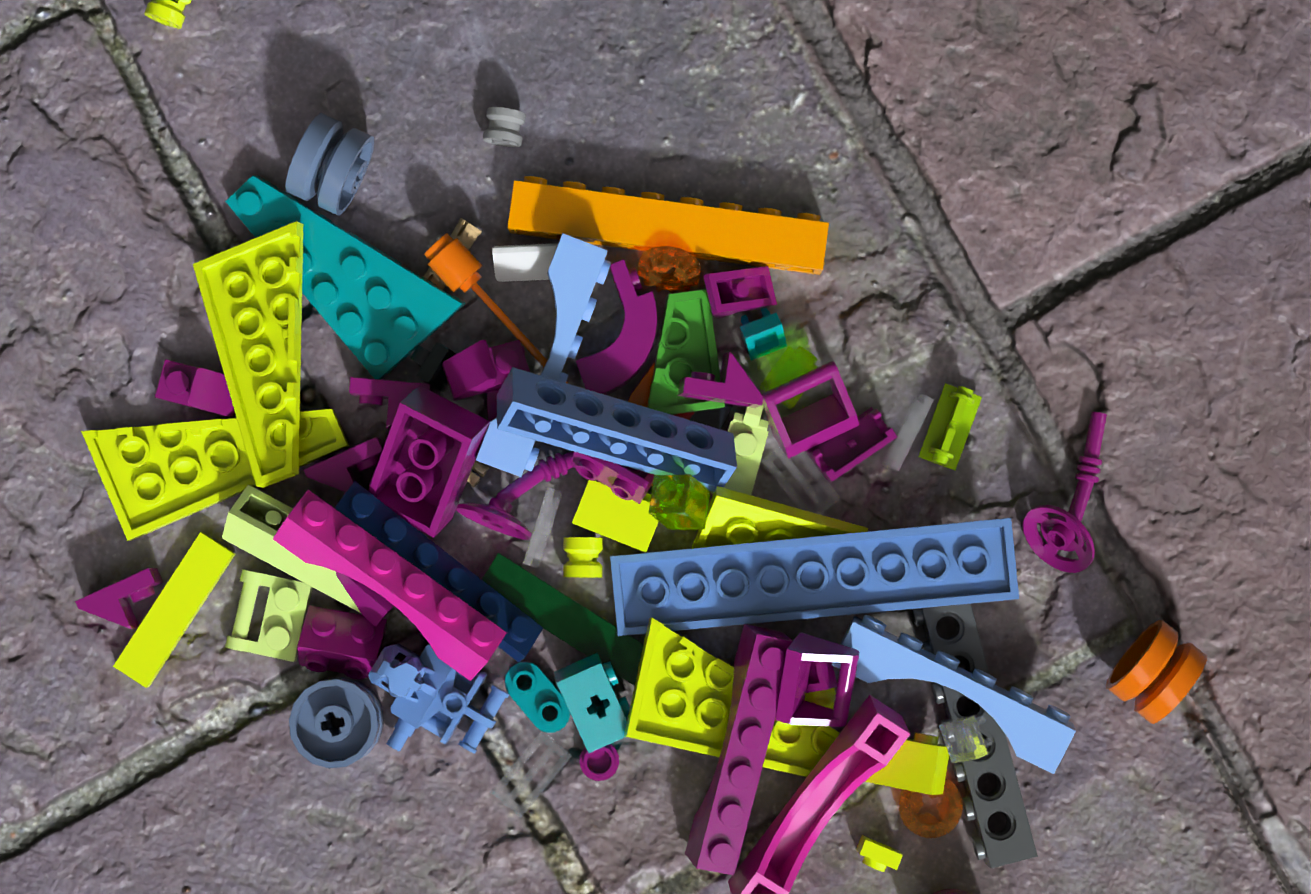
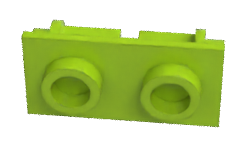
M945 383L918 457L955 471L982 397L973 394V390L966 387L958 386L957 388Z

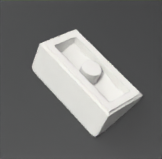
M558 243L494 246L492 248L496 280L499 282L549 280L547 272Z

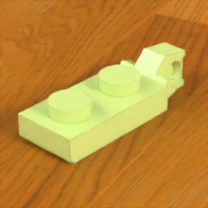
M763 404L757 408L746 407L745 414L735 412L733 421H730L727 432L734 434L737 468L723 488L752 495L769 433L767 431L769 421L760 419L764 407Z

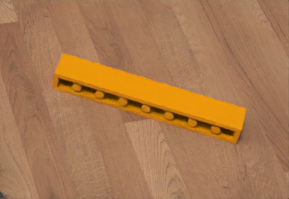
M525 176L524 181L514 180L508 220V230L511 234L560 240L562 233L593 245L757 267L768 266L772 269L820 275L823 271L829 223L820 222L821 216L816 214L798 213L797 218L781 216L782 211L773 208H758V213L742 211L743 206L735 203L722 202L719 203V208L703 206V200L691 197H681L679 203L664 201V195L654 192H641V197L625 195L624 189L616 187H602V192L586 190L587 185L578 182L565 181L563 182V187L547 185V179L534 176Z

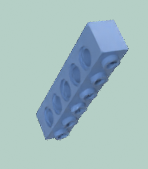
M514 367L510 370L497 393L498 430L713 492L717 486L724 487L737 468L734 434Z

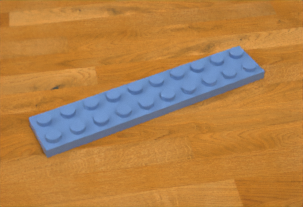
M1011 518L610 556L618 636L645 634L649 618H654L668 629L677 631L1019 599Z

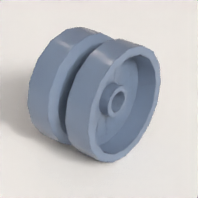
M320 113L308 126L295 151L286 178V192L306 201L317 194L318 207L340 216L353 200L365 176L374 149V137L356 128H352L343 135L342 122Z
M348 677L325 679L305 689L294 702L289 718L290 737L298 752L312 764L329 769L347 767L368 755L379 742L384 727L383 707L375 692L361 681ZM333 716L336 718L343 717L345 725L339 727L340 729L334 727L332 724Z

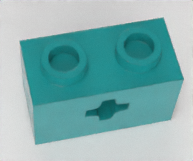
M597 652L554 672L558 688L588 753L624 738L630 704L626 696L620 699L617 697L613 686L618 684L619 681L610 661L603 664ZM598 695L603 705L596 707L590 697Z

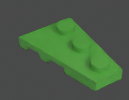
M707 289L667 295L647 408L675 415L725 407V403L677 396L679 380L684 377L691 378V372L714 374L715 382H719L720 379L712 313Z

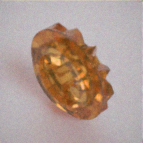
M670 246L655 247L644 252L639 259L638 275L643 278L644 285H655L657 292L663 289L669 290L671 294L677 290L688 292L691 286L698 285L701 274L700 263L692 254L683 249ZM672 267L675 268L674 272L672 271L670 274L666 273L668 270H671Z
M945 779L943 794H925L932 799L945 796L936 805L937 814L941 818L939 820L929 812L915 815L924 805L922 795L919 792L901 790L898 805L900 816L906 827L916 835L924 838H938L948 834L958 824L962 815L963 803L959 790L949 779Z

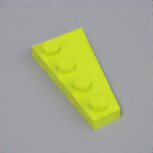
M717 486L692 548L867 532L868 528Z

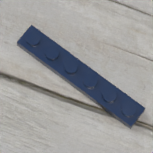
M356 481L348 487L334 506L337 511L507 632L498 646L517 662L526 657L542 632V626Z

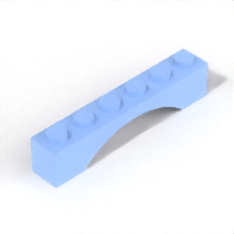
M564 233L561 235L547 272L554 294L556 321L550 355L540 376L566 383L568 374L563 373L562 369L567 357L575 359L583 339V337L576 335L581 320L589 322L597 299L590 297L596 282L604 284L612 262L605 260L607 250ZM497 418L489 423L476 461L522 477L524 469L532 472L540 449L533 447L535 443L533 439L498 430Z
M864 615L863 619L856 616L853 617L840 644L857 649L860 652L855 677L867 683L886 679L912 678L935 682L954 689L978 703L995 719L1008 737L1017 757L1052 774L1055 773L1076 732L1074 724L1069 721L1071 716L1068 713L1052 705H1048L1047 709H1044L1032 703L1033 696L1016 687H1011L1010 691H1007L995 685L997 679L984 671L974 669L973 673H970L958 667L960 661L945 652L938 651L936 655L921 649L923 643L920 640L905 633H901L900 637H897L885 631L887 625L876 618ZM832 662V665L840 669L841 662Z

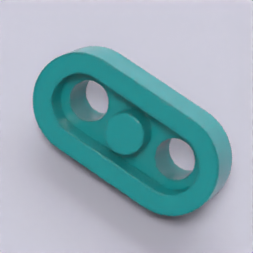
M520 662L508 670L505 677V688L531 722L539 730L547 733H554L564 728L570 718L569 709L561 692L541 668L531 662ZM525 674L532 679V686L529 689L523 690L518 686L517 679L520 675ZM548 705L554 706L558 711L557 718L554 720L544 718V707Z

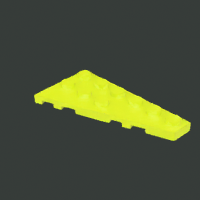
M298 221L193 264L255 484L257 487L262 488L299 474L304 224Z
M333 409L300 412L299 468L349 446ZM237 418L81 431L127 541H132L242 493L247 485L256 487Z
M649 618L624 737L720 757L729 719L734 667L696 646L695 643L683 636L681 637L656 619ZM775 720L763 768L807 777L840 733L830 726L790 725Z

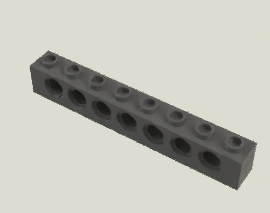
M971 604L911 609L916 627L923 626L926 641L922 642L921 649L934 655L938 651L945 652L951 656L960 655L965 661L966 671L973 673L974 669H979L989 674ZM944 616L950 617L955 623V632L948 639L940 638L936 632V624ZM931 682L936 704L943 703L947 718L941 720L945 740L947 743L953 742L957 756L951 759L953 772L957 782H964L967 796L961 798L963 810L967 821L974 820L977 836L972 837V844L977 859H984L985 864L992 869L1038 857L1006 734L995 719L978 703H976L972 714L961 716L957 711L956 704L963 694L949 687ZM981 733L986 740L985 749L980 754L971 755L967 750V741L971 735ZM991 772L996 778L995 788L989 793H980L977 788L979 777L984 773ZM995 812H1003L1006 816L1005 827L999 832H990L987 825L990 815Z

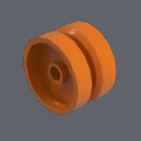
M1158 620L1142 632L1126 650L1112 670L1106 682V689L1122 701H1128L1136 697L1134 711L1149 723L1155 724L1167 716L1187 695L1201 675L1207 662V655L1192 643L1187 642L1177 646L1178 632L1163 620Z

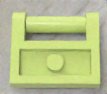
M242 569L240 581L243 582L232 635H227L225 647L296 662L298 657L297 645L313 587L302 581ZM261 585L270 587L259 639L256 641L247 639L258 587Z

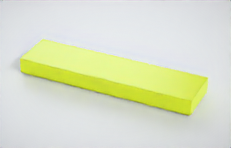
M200 532L113 667L145 688L150 687L236 553L205 533Z

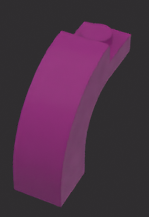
M625 260L612 263L610 266V272L625 313L622 331L616 341L605 350L576 360L585 389L604 395L622 388L639 373L651 353L656 337L657 309L653 291L637 297L636 291L641 290L642 286L635 267L627 269Z

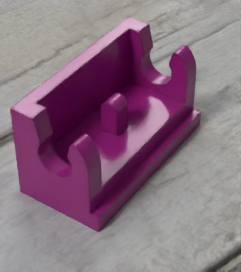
M870 407L857 416L859 426L806 451L828 484L898 437L893 429L887 427L881 418L882 414L878 409Z

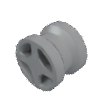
M504 107L487 108L486 117L489 120V127L483 133V141L505 147H520L522 145V136L519 134L520 126L525 123L526 114Z

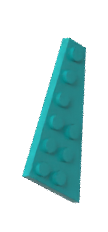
M253 175L225 201L255 238L296 221L304 224L302 293L374 379L382 380L410 355L418 345L420 346L466 304L459 298L441 290L436 284L425 277H420L402 266V263L368 242L332 223V220L309 209L298 202L296 198L260 176Z

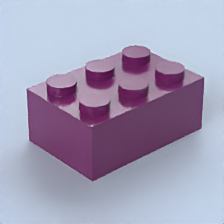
M419 385L398 406L368 492L413 527L434 538L453 519L490 421Z

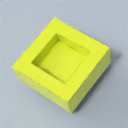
M864 835L861 836L856 848L857 852L864 856L863 864L881 872H884L887 866L897 870L903 856L899 850Z

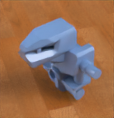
M401 644L387 646L382 650L368 675L371 683L384 689L391 696L396 697L390 709L391 713L399 717L386 744L397 751H401L408 737H411L415 729L420 726L440 737L441 743L447 744L465 714L474 721L463 740H460L458 744L475 754L476 748L488 728L492 729L496 721L493 718L505 698H508L510 694L492 685V690L480 710L470 705L488 674L484 671L478 672L469 681L440 660L430 644L425 647L421 656ZM402 654L405 655V659L402 662H400V656Z

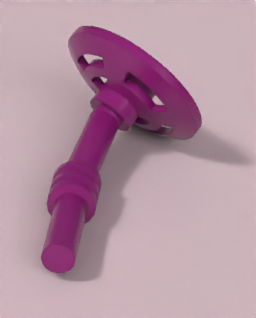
M1100 412L1091 413L1084 454L1079 456L1078 460L1082 464L1077 465V470L1080 473L1075 475L1078 483L1068 512L1052 505H1039L1032 508L1026 514L1023 521L1024 535L1031 549L1045 563L1063 572L1077 573L1085 570L1092 563L1095 555L1093 540L1081 521L1093 485L1099 481L1096 474H1100L1101 471L1097 466L1102 465L1099 455L1107 414ZM1046 513H1056L1061 516L1051 517ZM1037 523L1041 524V532L1047 543L1042 540L1038 532ZM1059 550L1075 551L1078 559L1066 558L1057 553Z
M574 451L563 455L557 452L554 454V458L547 456L546 462L544 459L538 460V465L533 467L532 472H526L522 477H519L499 491L495 498L491 497L489 504L461 503L457 505L456 511L466 518L497 532L523 540H530L532 533L519 519L510 514L513 509L510 503L541 481L549 482L552 480L551 476L557 479L560 477V473L563 476L566 475L568 469L573 468L571 461Z

